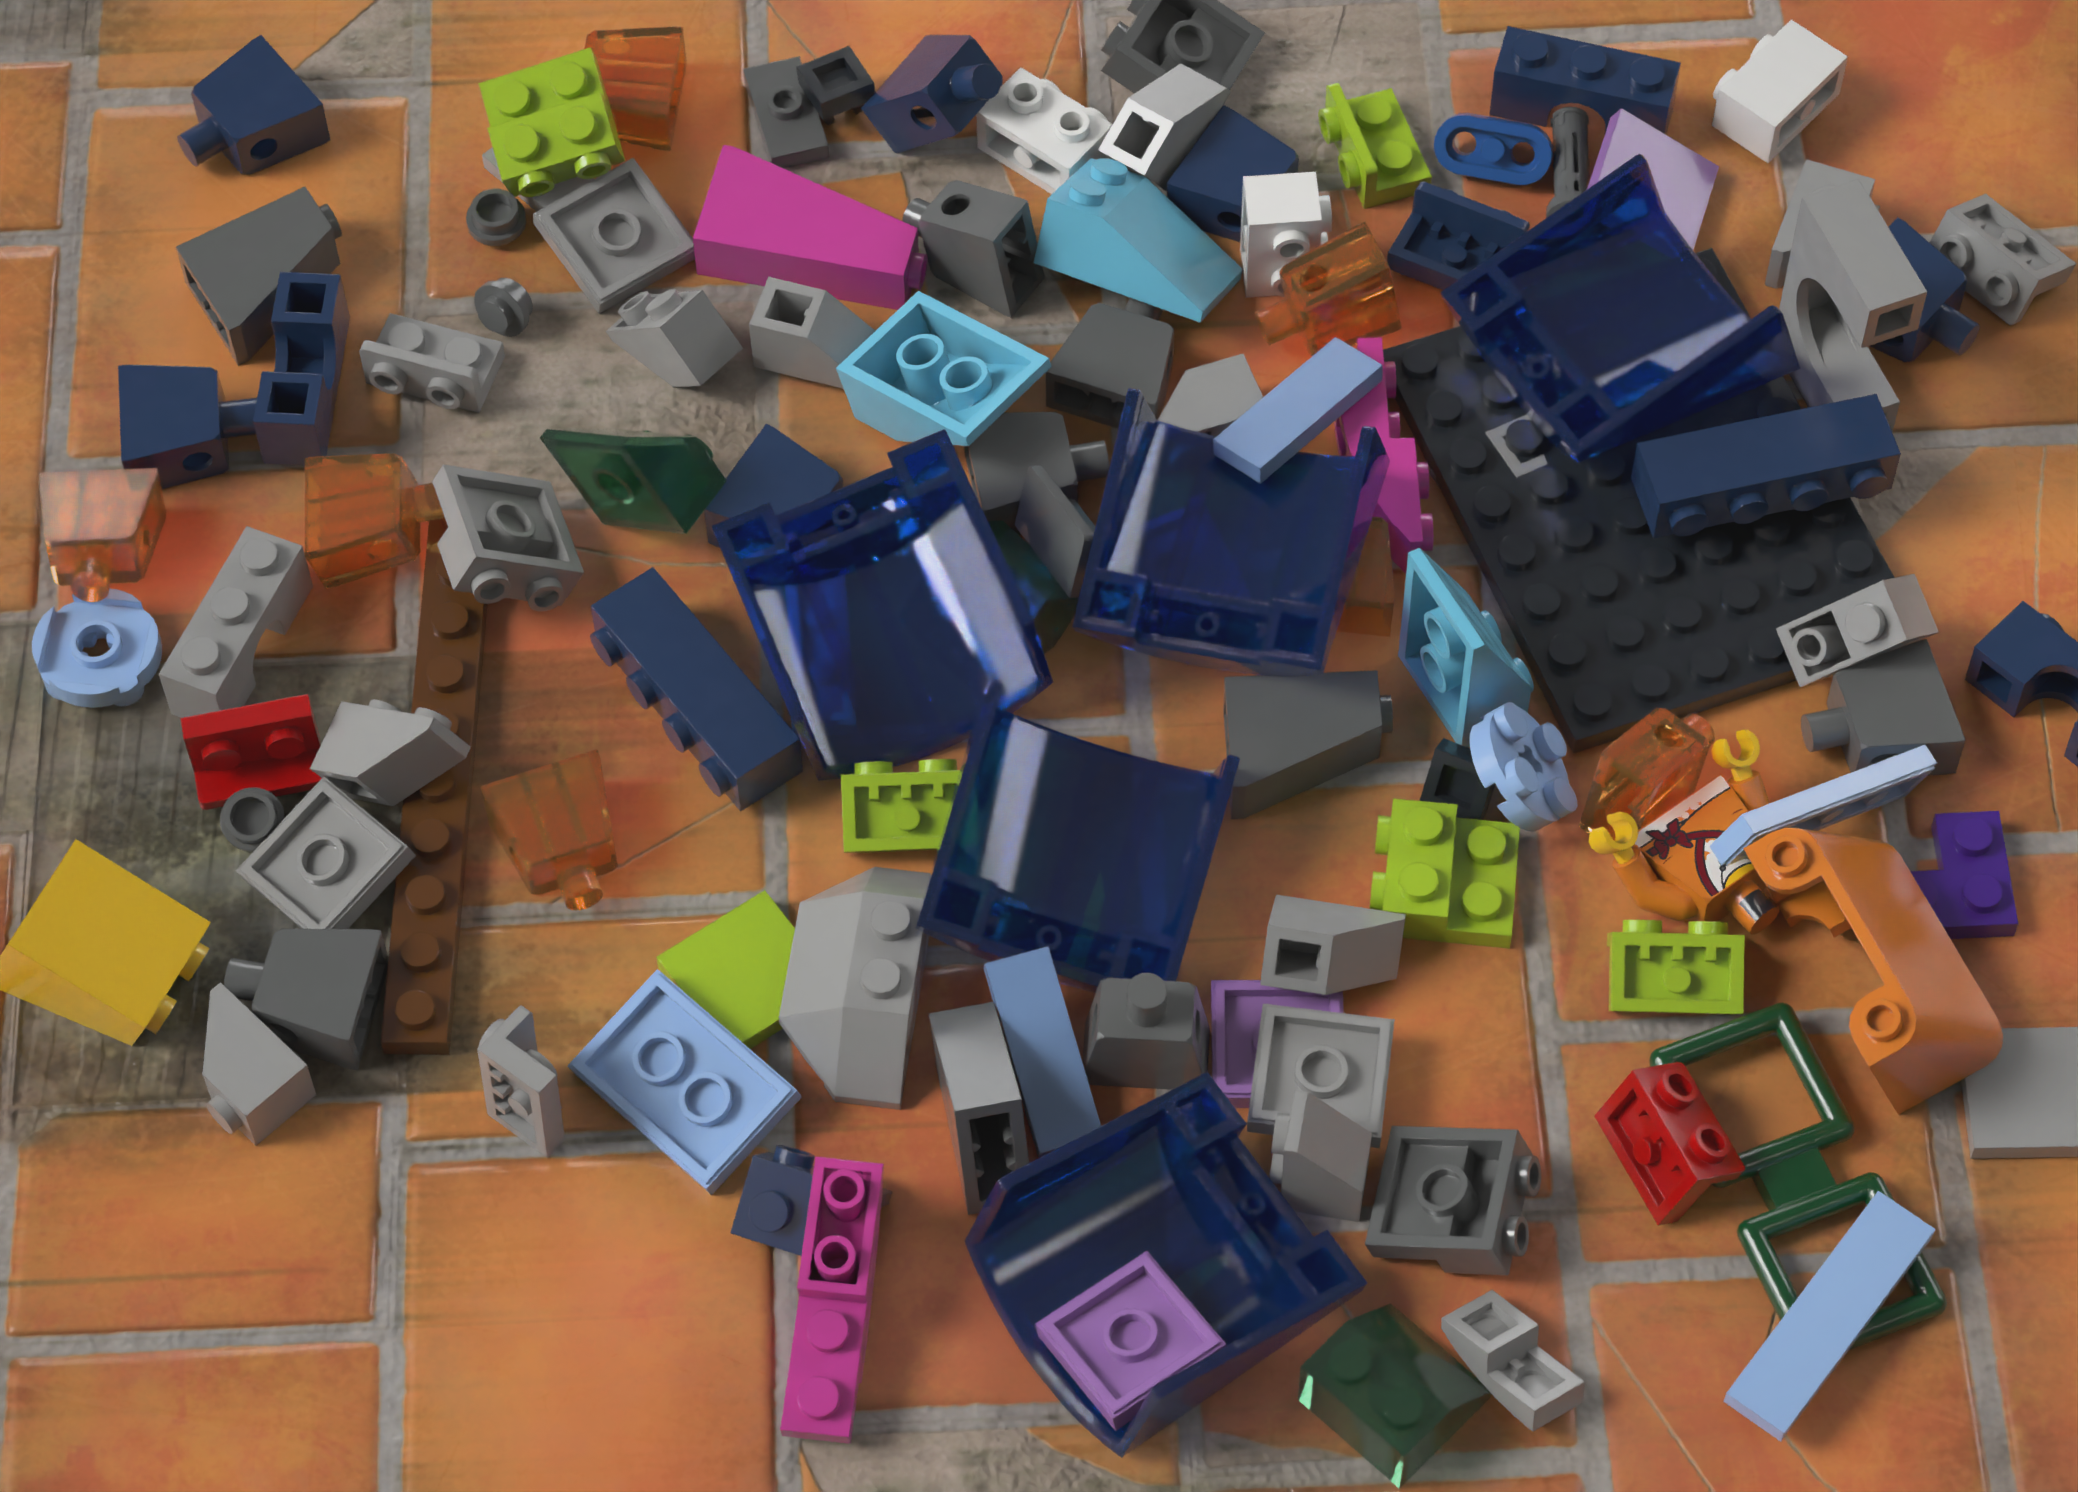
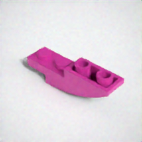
M1382 337L1358 338L1357 350L1383 365V380L1334 421L1338 454L1345 480L1355 505L1366 525L1386 554L1406 574L1409 552L1417 548H1421L1423 551H1433L1432 514H1421L1420 499L1429 498L1428 463L1417 462L1415 438H1400L1399 412H1388L1387 398H1396L1395 362H1384Z
M815 1157L797 1285L799 1300L780 1427L781 1434L784 1437L851 1444L859 1383H862L875 1276L884 1165L881 1163Z

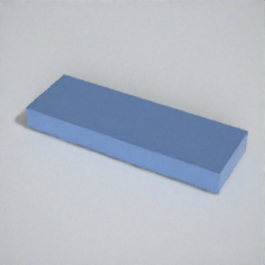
M1335 337L1213 439L1214 455L1261 484L1383 380V365Z
M1049 947L985 963L983 969L992 1000L995 1004L1038 1157L1102 1140L1104 1134Z

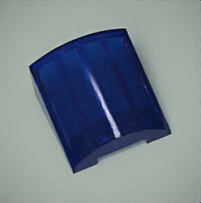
M1642 154L1635 155L1440 292L1444 302L1468 338L1518 405L1557 448L1578 463L1800 369L1783 313L1778 307L1772 305L1751 319L1732 299L1665 213L1648 161Z
M1129 388L1072 626L1074 630L1132 651L1204 668L1265 676H1312L1323 674L1390 463L1389 456L1376 427H1362L1356 456L1297 452L1260 484L1214 455L1213 439L1216 436L1158 421L1139 389Z
M945 429L888 452L887 455L892 466L891 468L788 511L775 515L770 502L711 526L818 781L840 779L841 775L855 774L854 763L888 761L893 762V767L939 752L978 734L1004 719L1053 683L1032 617Z
M991 679L977 708L915 928L950 946L990 962L1048 946L1059 984L1096 993L1101 980L1106 978L1132 979L1142 973H1152L1162 978L1163 981L1176 982L1240 757L1231 754L1227 755L1213 773L1170 765L1100 746L1042 726L997 707L1003 684Z
M1208 1072L1000 1178L993 1187L964 1241L990 1300L1011 1337L1032 1368L1073 1417L1121 1458L1359 1294L1367 1285V1281L1328 1230L1316 1236L1311 1234L1239 1139L1247 1123ZM1148 1251L1226 1343V1347L1154 1386L1134 1418L1115 1431L1038 1337L1035 1323Z

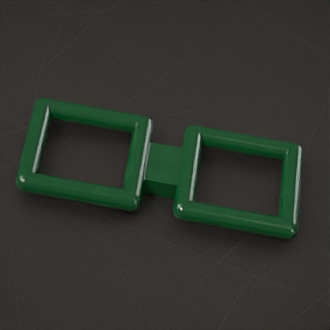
M1787 1003L1771 1005L1657 1048L1651 1053L1649 1058L1650 1067L1674 1062H1681L1688 1066L1776 1032L1822 1120L1814 1125L1738 1153L1745 1165L1743 1173L1737 1179L1712 1184L1717 1188H1725L1752 1177L1769 1210L1742 1221L1737 1228V1237L1780 1321L1799 1296L1770 1239L1863 1203L1868 1205L1877 1191L1895 1201L1883 1178L1874 1172H1868L1836 1184L1820 1151L1849 1140L1854 1134L1855 1126L1794 1009ZM1922 1252L1904 1275L1913 1296L1880 1308L1849 1350L1944 1312L1947 1306L1946 1297Z

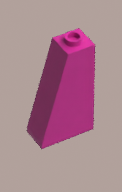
M727 145L722 147L693 236L698 275L765 286L768 277L826 290L839 300L895 310L901 308L909 300L912 288L922 289L927 271V254L919 253L918 228L739 148Z

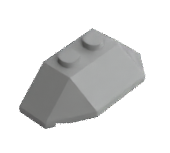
M873 867L799 904L780 1007L779 1024L806 1062L824 1082V1087L835 1102L901 1110L939 874Z

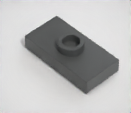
M800 56L743 69L744 83L769 162L781 168L829 158V146L818 112L798 83L796 66L802 64Z

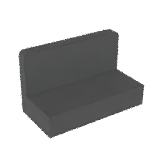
M1042 465L1028 467L1014 525L1069 598L1125 591L1130 570L1074 498L1068 499Z

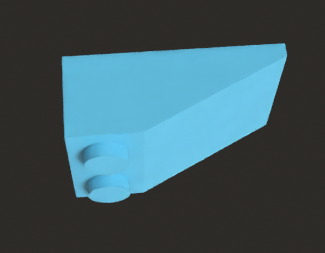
M1090 158L1047 198L1034 258L1035 264L1197 322H1201L1241 280L1243 271L1226 252L1146 177L1128 171L1127 167L1119 161L1107 158Z
M918 291L836 367L854 417L857 420L896 441L969 446L1044 375L1052 365L1048 357Z
M1417 548L1408 553L1398 657L1455 743L1468 748L1470 747L1471 729L1473 725L1483 720L1480 717L1508 702L1514 703L1528 713L1530 695L1534 690L1533 680L1525 663L1518 657L1512 659L1501 643V633L1493 616L1486 610L1480 612L1468 592L1421 548Z

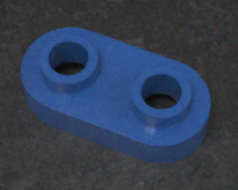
M1472 113L1453 115L1439 127L1434 139L1435 155L1440 164L1448 171L1515 185H1528L1538 181L1545 175L1553 159L1551 140L1541 128L1528 123ZM1460 132L1471 133L1476 139L1475 150L1469 153L1459 151L1455 145L1456 135ZM1520 142L1530 144L1534 149V159L1529 163L1518 162L1513 156V147Z

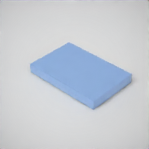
M658 969L568 1065L569 1069L710 1195L723 1184L802 1097L797 1089Z

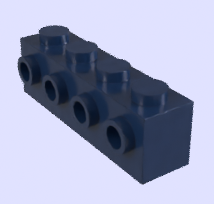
M1877 394L1639 442L1636 447L1631 480L1653 539L1673 534L1689 536L1711 526L1731 522L1747 524L1762 518L1764 515L1793 509L1809 511L1826 502L1850 497L1858 499L1874 497L1884 490L1892 489L1901 453Z
M654 567L591 605L595 632L590 634V639L596 652L605 664L611 667L617 663L627 675L626 683L641 707L648 709L653 706L663 718L662 725L664 731L675 748L681 753L689 749L699 761V771L705 783L715 795L720 797L726 794L741 812L803 772L800 738Z

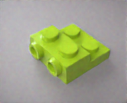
M591 47L478 83L490 127L487 129L501 180L514 197L519 195L524 197L540 196L551 191L557 183L576 177L581 179L596 178L610 171L611 166L626 162L597 58Z
M1393 798L1391 816L1378 815L1375 854L1387 855L1386 872L1373 871L1370 909L1406 914L1403 938L1510 949L1520 828L1510 822L1457 818L1458 804Z

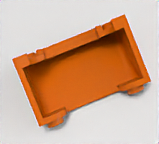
M1782 828L1743 848L1790 928L1801 922V919L1814 920L1823 924L1832 933L1834 938L1852 928L1885 985L1870 992L1856 1003L1850 1014L1849 1029L1855 1044L1898 1115L1979 1071L1996 1059L2003 1044V1032L2000 1023L1903 858L1892 845L1880 840L1801 828Z

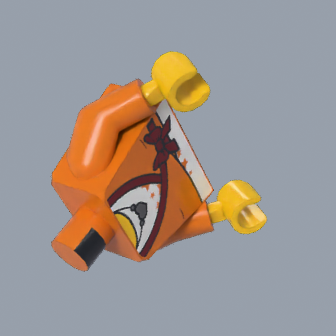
M1749 730L1736 731V738L1741 747V754L1738 759L1732 756L1726 739L1716 740L1711 750L1712 758L1716 764L1722 768L1731 769L1733 776L1729 780L1722 774H1719L1639 830L1634 818L1628 813L1616 812L1607 815V822L1615 831V841L1604 827H1600L1590 832L1589 844L1599 854H1613L1615 859L1612 866L1640 909L1676 921L1684 920L1687 923L1688 921L1718 922L1731 913L1751 935H1754L1772 923L1780 911L1779 907L1763 891L1766 886L1749 858L1730 865H1721L1710 848V845L1741 814L1770 804L1760 772L1751 770L1750 767L1759 756V740Z

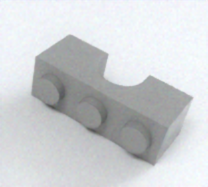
M246 526L159 673L171 714L182 718L245 705L256 686L253 675V659L265 629H269L285 635L313 588L302 545Z

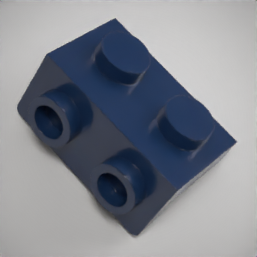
M1420 182L1414 192L1412 213L1388 251L1386 268L1496 310L1524 262L1530 224L1528 221L1516 217L1507 211L1498 210L1463 197L1452 190L1442 189L1427 182Z
M777 1145L774 1153L766 1152L754 1155L730 1233L802 1256L815 1155L785 1145ZM885 1188L882 1189L881 1207L889 1205L892 1191Z

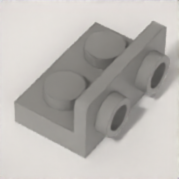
M1987 194L1948 209L1930 241V244L1964 272L1967 278L1965 291L2009 325L2022 320L2035 296L2065 283L2077 264Z
M392 313L389 314L377 341L364 340L359 350L366 384L374 385L379 390L389 394L404 393L431 400L436 405L446 409L462 408L477 413L480 412L505 358L503 342Z
M521 1005L506 1020L498 1019L491 1024L483 1034L477 1049L487 1115L548 1158L565 1140L557 1072L549 1060L538 1052L533 1013Z

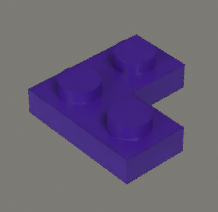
M1999 811L1936 813L1931 829L1938 870L1910 872L1949 938L2014 936L2018 926V918Z

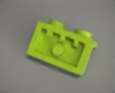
M1339 83L1326 86L1325 108L1318 111L1320 129L1327 144L1335 143L1339 152L1338 166L1342 181L1346 188H1355L1364 209L1414 196V192L1420 182L1431 184L1432 175L1392 88L1346 100Z
M956 759L918 761L919 772L893 773V762L854 763L855 774L841 775L844 853L972 849L970 770H957Z
M1623 920V932L1607 933V947H1610L1609 1011L1744 1014L1745 935H1728V922L1688 921V934L1662 933L1661 920Z

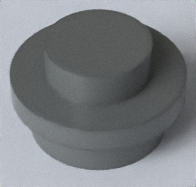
M488 189L479 193L473 199L466 214V223L470 235L476 241L489 246H500L514 241L522 234L526 226V214L522 203L510 192L503 189Z
M509 278L488 281L476 291L474 296L478 317L489 330L503 336L512 337L520 334L527 327L529 316L533 310V303L528 292L518 282Z
M245 788L234 793L225 802L220 815V826L224 836L234 847L242 851L253 852L286 816L282 804L272 793L261 788Z

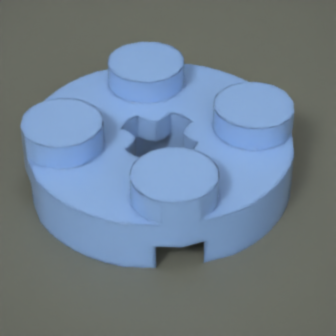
M86 589L72 595L74 602L63 606L57 612L53 606L42 616L33 634L32 655L49 695L72 705L89 708L105 707L113 704L129 706L142 697L144 686L151 681L161 662L162 640L153 617L143 609L142 603L127 592L117 589ZM101 638L107 640L110 649L105 654L97 657H89L88 653L82 651L84 647H94L97 639Z
M1512 702L1505 703L1480 717L1483 720L1473 725L1470 732V750L1473 763L1484 788L1495 783L1500 793L1507 800L1497 805V807L1509 821L1521 829L1536 832L1576 810L1578 806L1577 798L1569 784L1568 775L1561 759L1566 755L1567 747L1563 736L1556 726L1549 722L1539 725L1529 713Z

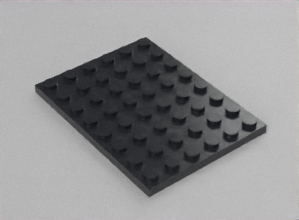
M1712 248L1383 350L1384 362H1395V399L1430 469H1432L1436 481L1573 754L1797 681L1776 628L1882 580L1895 578L1851 498L1826 502L1809 511L1793 509L1764 515L1762 518L1747 524L1731 522L1707 527L1689 536L1673 534L1653 539L1631 480L1637 443L1801 409ZM1528 414L1530 420H1517L1508 427L1506 436L1503 438L1508 449L1515 454L1521 464L1544 454L1547 465L1516 478L1485 432Z

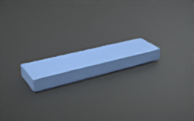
M1926 745L1906 751L1741 814L1710 845V848L1721 865L1733 864L1748 858L1743 848L1782 828H1801L1818 831L1903 798L1935 769L1934 766L1937 762Z
M1877 1191L1727 1391L1723 1402L1781 1442L1931 1240L1935 1228L1880 1191Z

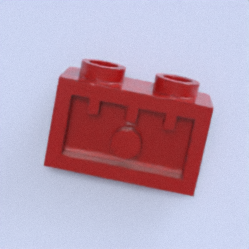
M308 694L181 718L183 739L195 775L198 801L203 810L223 807L230 796L245 788H261L277 797L311 790L322 779L310 769L321 743Z
M1681 1062L1632 1070L1594 1115L1657 1225L1678 1222L1710 1184L1737 1179L1745 1170V1165L1686 1066Z

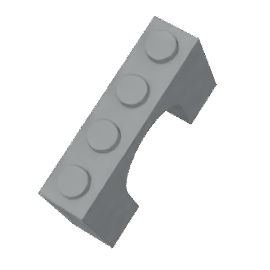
M1859 178L1837 186L1825 185L1802 197L1772 346L1808 408L1877 394L1891 431H1893L1900 401L1868 346L1917 330L1927 291Z

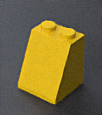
M75 839L0 955V990L132 1046L145 1028L157 1034L177 1002L168 996L167 993L178 975L189 981L203 961L210 948L199 941L211 922Z

